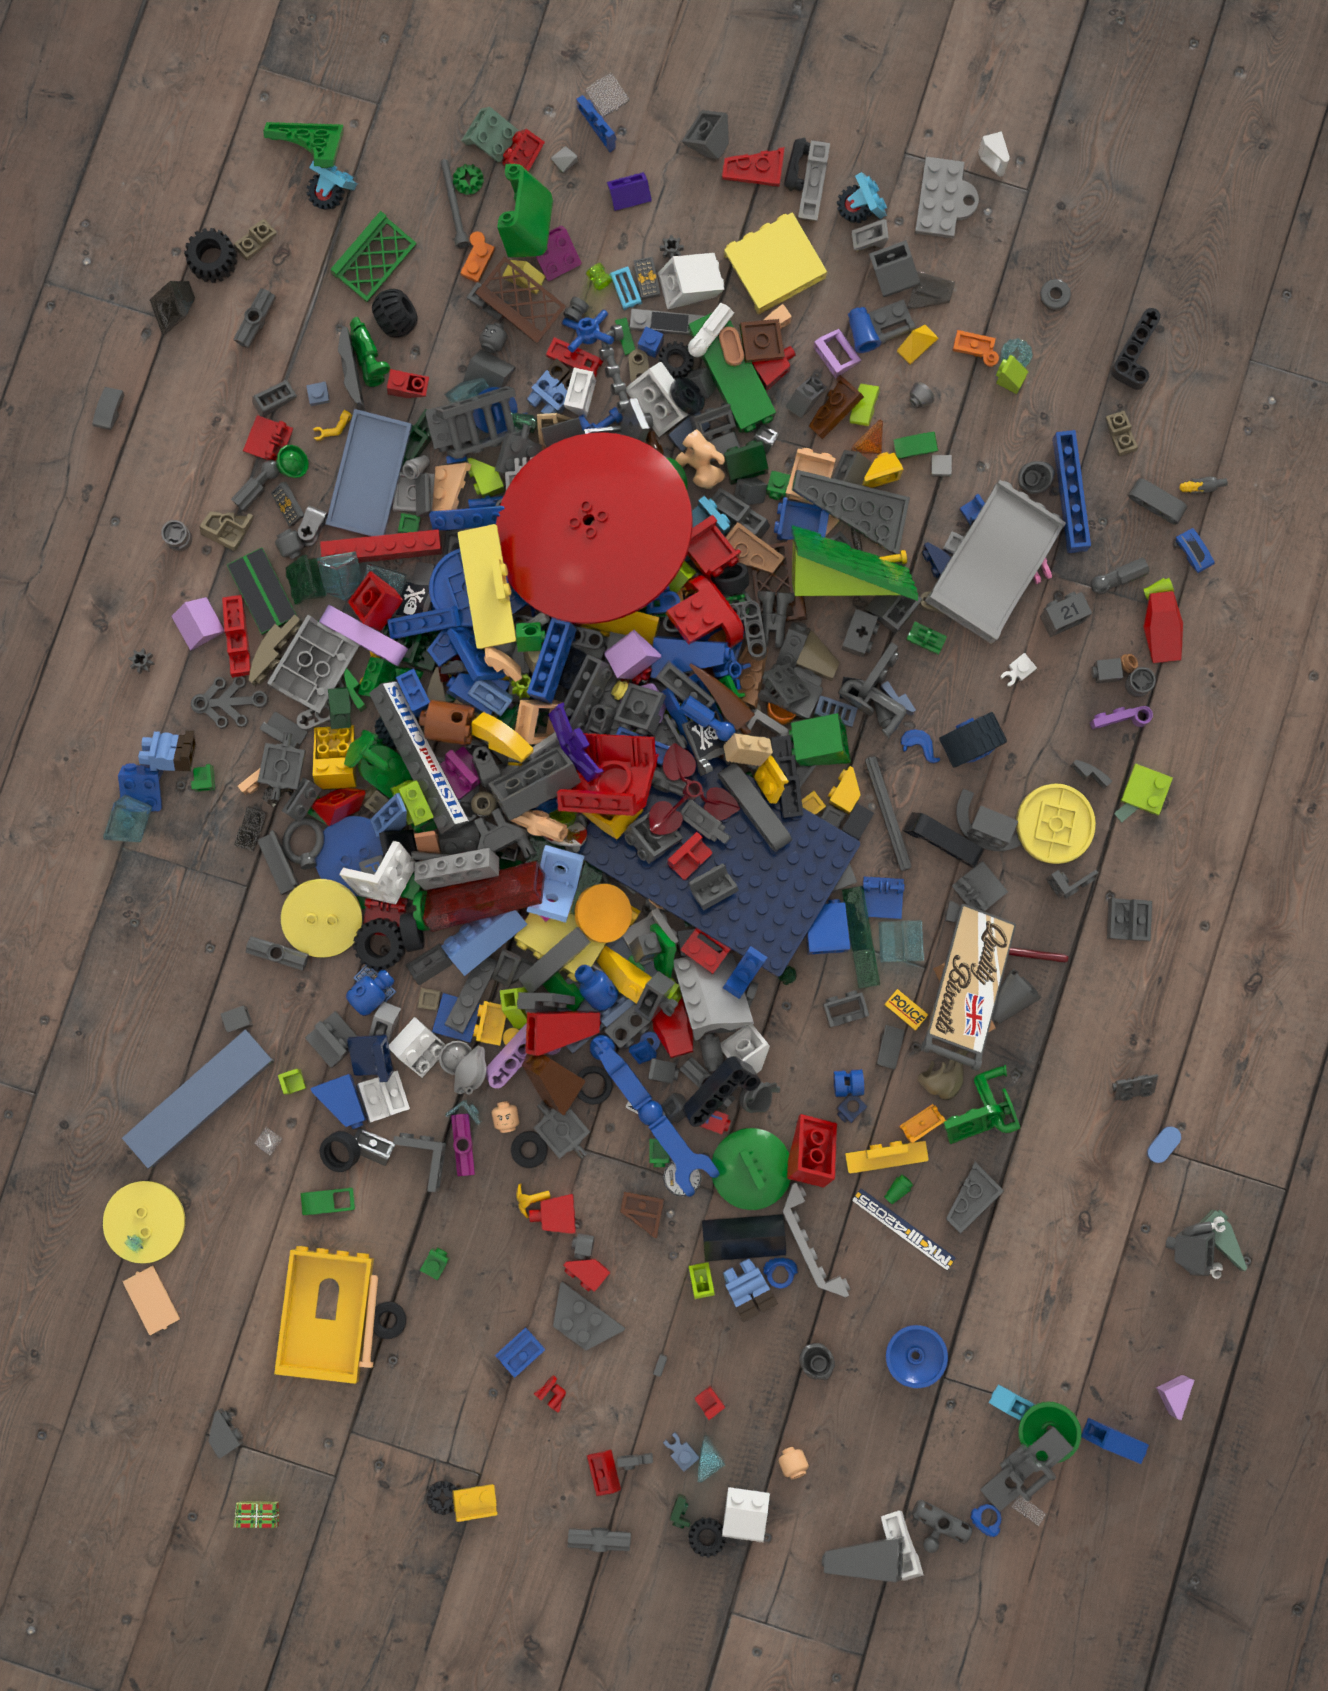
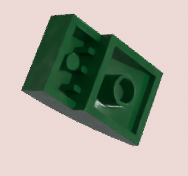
M387 623L383 635L390 638L389 627ZM432 631L392 639L408 649L400 663L434 673L438 665L427 650L440 632Z

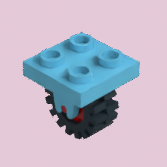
M312 161L309 168L319 175H314V179L309 180L310 186L307 185L306 188L309 189V192L306 193L307 196H310L308 200L313 202L312 205L320 209L329 210L341 204L339 203L340 200L343 201L344 197H342V194H345V191L342 188L355 190L358 183L353 181L354 177L344 171H336L337 167L335 165L330 168H321L320 166H314V161Z
M862 172L855 176L859 187L857 185H853V187L847 186V190L843 189L841 191L843 192L842 196L840 194L838 196L840 200L837 201L839 206L837 209L840 215L851 223H861V220L866 221V217L872 215L870 211L879 219L887 216L884 210L887 206L883 198H880L877 194L879 188L876 182L872 181L870 176L867 177Z

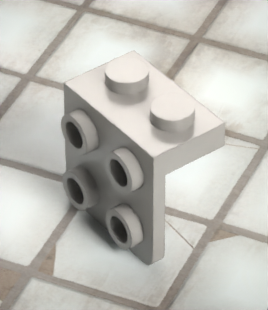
M658 908L652 910L646 918L630 926L622 936L630 949L629 944L637 936L653 933L650 931V925L658 923L675 945L679 942L676 931L670 928L666 915L660 912ZM647 960L640 963L643 966L652 960Z

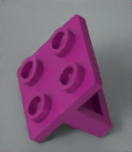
M461 747L455 753L451 749L445 754V761L440 764L458 800L462 799L481 783L472 761L473 756L465 747Z

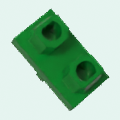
M914 622L906 640L939 655L947 636Z

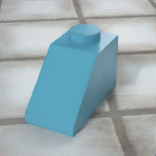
M1000 1385L992 1393L989 1401L991 1405L1021 1420L1024 1413L1030 1407L1035 1405Z

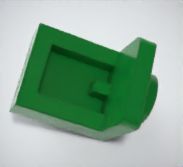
M649 1139V1163H653V1167H666V1163H670V1156L657 1139Z

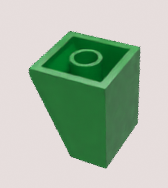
M838 713L791 723L792 730H789V735H791V742H794L792 755H795V760L800 766L851 763L846 725Z

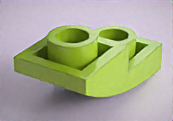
M860 383L858 391L861 392L864 398L852 409L850 423L869 426L880 389L878 386Z

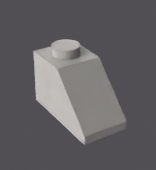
M383 1002L374 1015L369 1036L387 1035L389 1044L397 1025L401 1008Z

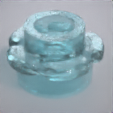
M135 1234L132 1237L127 1236L128 1239L124 1242L136 1253L144 1248L142 1246L144 1241Z

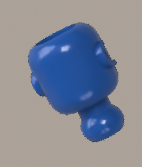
M581 965L577 968L575 978L581 983L579 987L580 994L595 1010L603 1011L615 1004L619 995L618 989L603 971H593L589 965Z
M383 969L378 972L374 980L370 976L365 975L348 990L346 999L360 1015L367 1016L384 1002L386 994L383 990L386 987L392 986L395 980Z

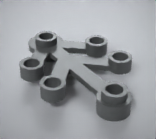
M243 676L235 677L233 683L218 699L211 698L218 690H223L226 687L227 682L222 677H217L214 680V684L205 694H197L192 698L191 708L198 714L206 713L215 721L220 729H225L229 722L227 718L219 716L211 707L222 708L235 720L239 727H246L248 725L247 717L240 715L231 706L255 705L258 708H263L268 704V696L262 691H256L252 696L231 698L239 688L241 689L246 686V679ZM238 679H243L242 685H237ZM223 680V685L218 687L217 682ZM259 697L264 698L263 703L257 702ZM204 701V706L198 707V703ZM240 718H245L244 724H239ZM224 719L225 724L220 726L219 721Z

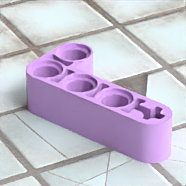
M527 1023L486 1067V1078L491 1087L501 1088L522 1066L527 1055L525 1053L526 1045L523 1048H519V1046L526 1044ZM561 1048L550 1051L547 1054H557ZM508 1059H513L510 1063H505Z

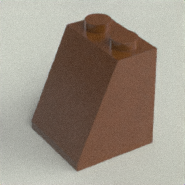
M527 1054L522 1063L525 1072L542 1101L564 1116L586 1081L544 1054L540 1056Z

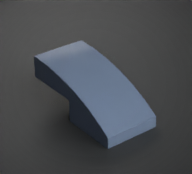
M888 681L880 686L879 689L884 694L905 707L906 714L911 716L915 713L916 709L906 694L898 697Z

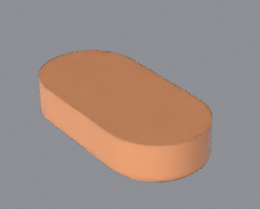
M725 327L719 333V342L725 362L735 367L742 363L744 352L737 330L733 327Z

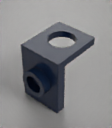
M850 1095L836 1108L839 1111L837 1115L844 1123L846 1121L852 1123L867 1106L858 1096ZM855 1100L858 1102L859 1109L856 1112L848 1110L847 1104L849 1101Z

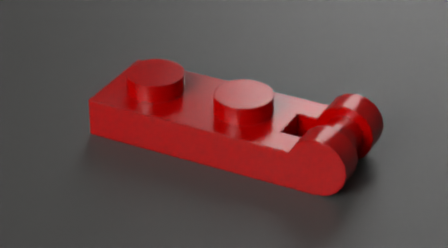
M555 337L553 338L546 357L552 360L557 358L564 365L572 369L578 368L592 371L596 378L597 370L602 366L603 360L580 348L570 352L568 350L570 344ZM587 361L592 363L590 368L585 366Z

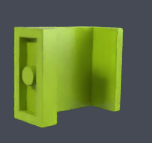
M407 780L391 788L393 795L396 793L401 795L407 811V825L414 823L416 826L433 818L417 780Z

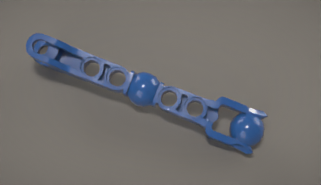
M606 1035L594 1037L589 1045L591 1055L595 1059L602 1061L607 1073L634 1109L638 1111L640 1121L649 1126L648 1128L676 1165V1183L688 1197H692L695 1189L690 1182V1174L696 1169H703L710 1177L717 1178L720 1175L718 1169L708 1156L693 1153L666 1115H663L662 1106L657 1101L652 1100L653 1098L626 1061L615 1052L613 1040Z

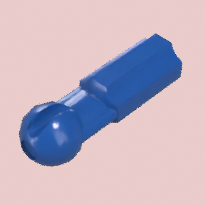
M690 695L684 700L679 709L680 712L702 727H712L716 730L717 737L722 741H728L735 733V727L732 723L728 721L720 722L714 718L715 713Z

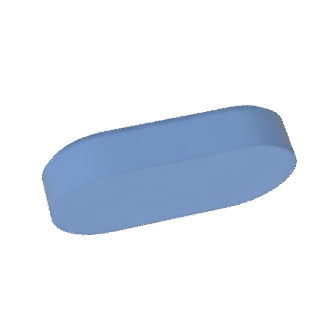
M1165 1127L1147 1149L1148 1158L1155 1163L1164 1162L1180 1143V1131L1175 1127Z

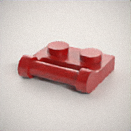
M697 928L680 949L681 952L712 974H714L731 950ZM702 933L723 948L722 952L719 954L697 938L699 934Z

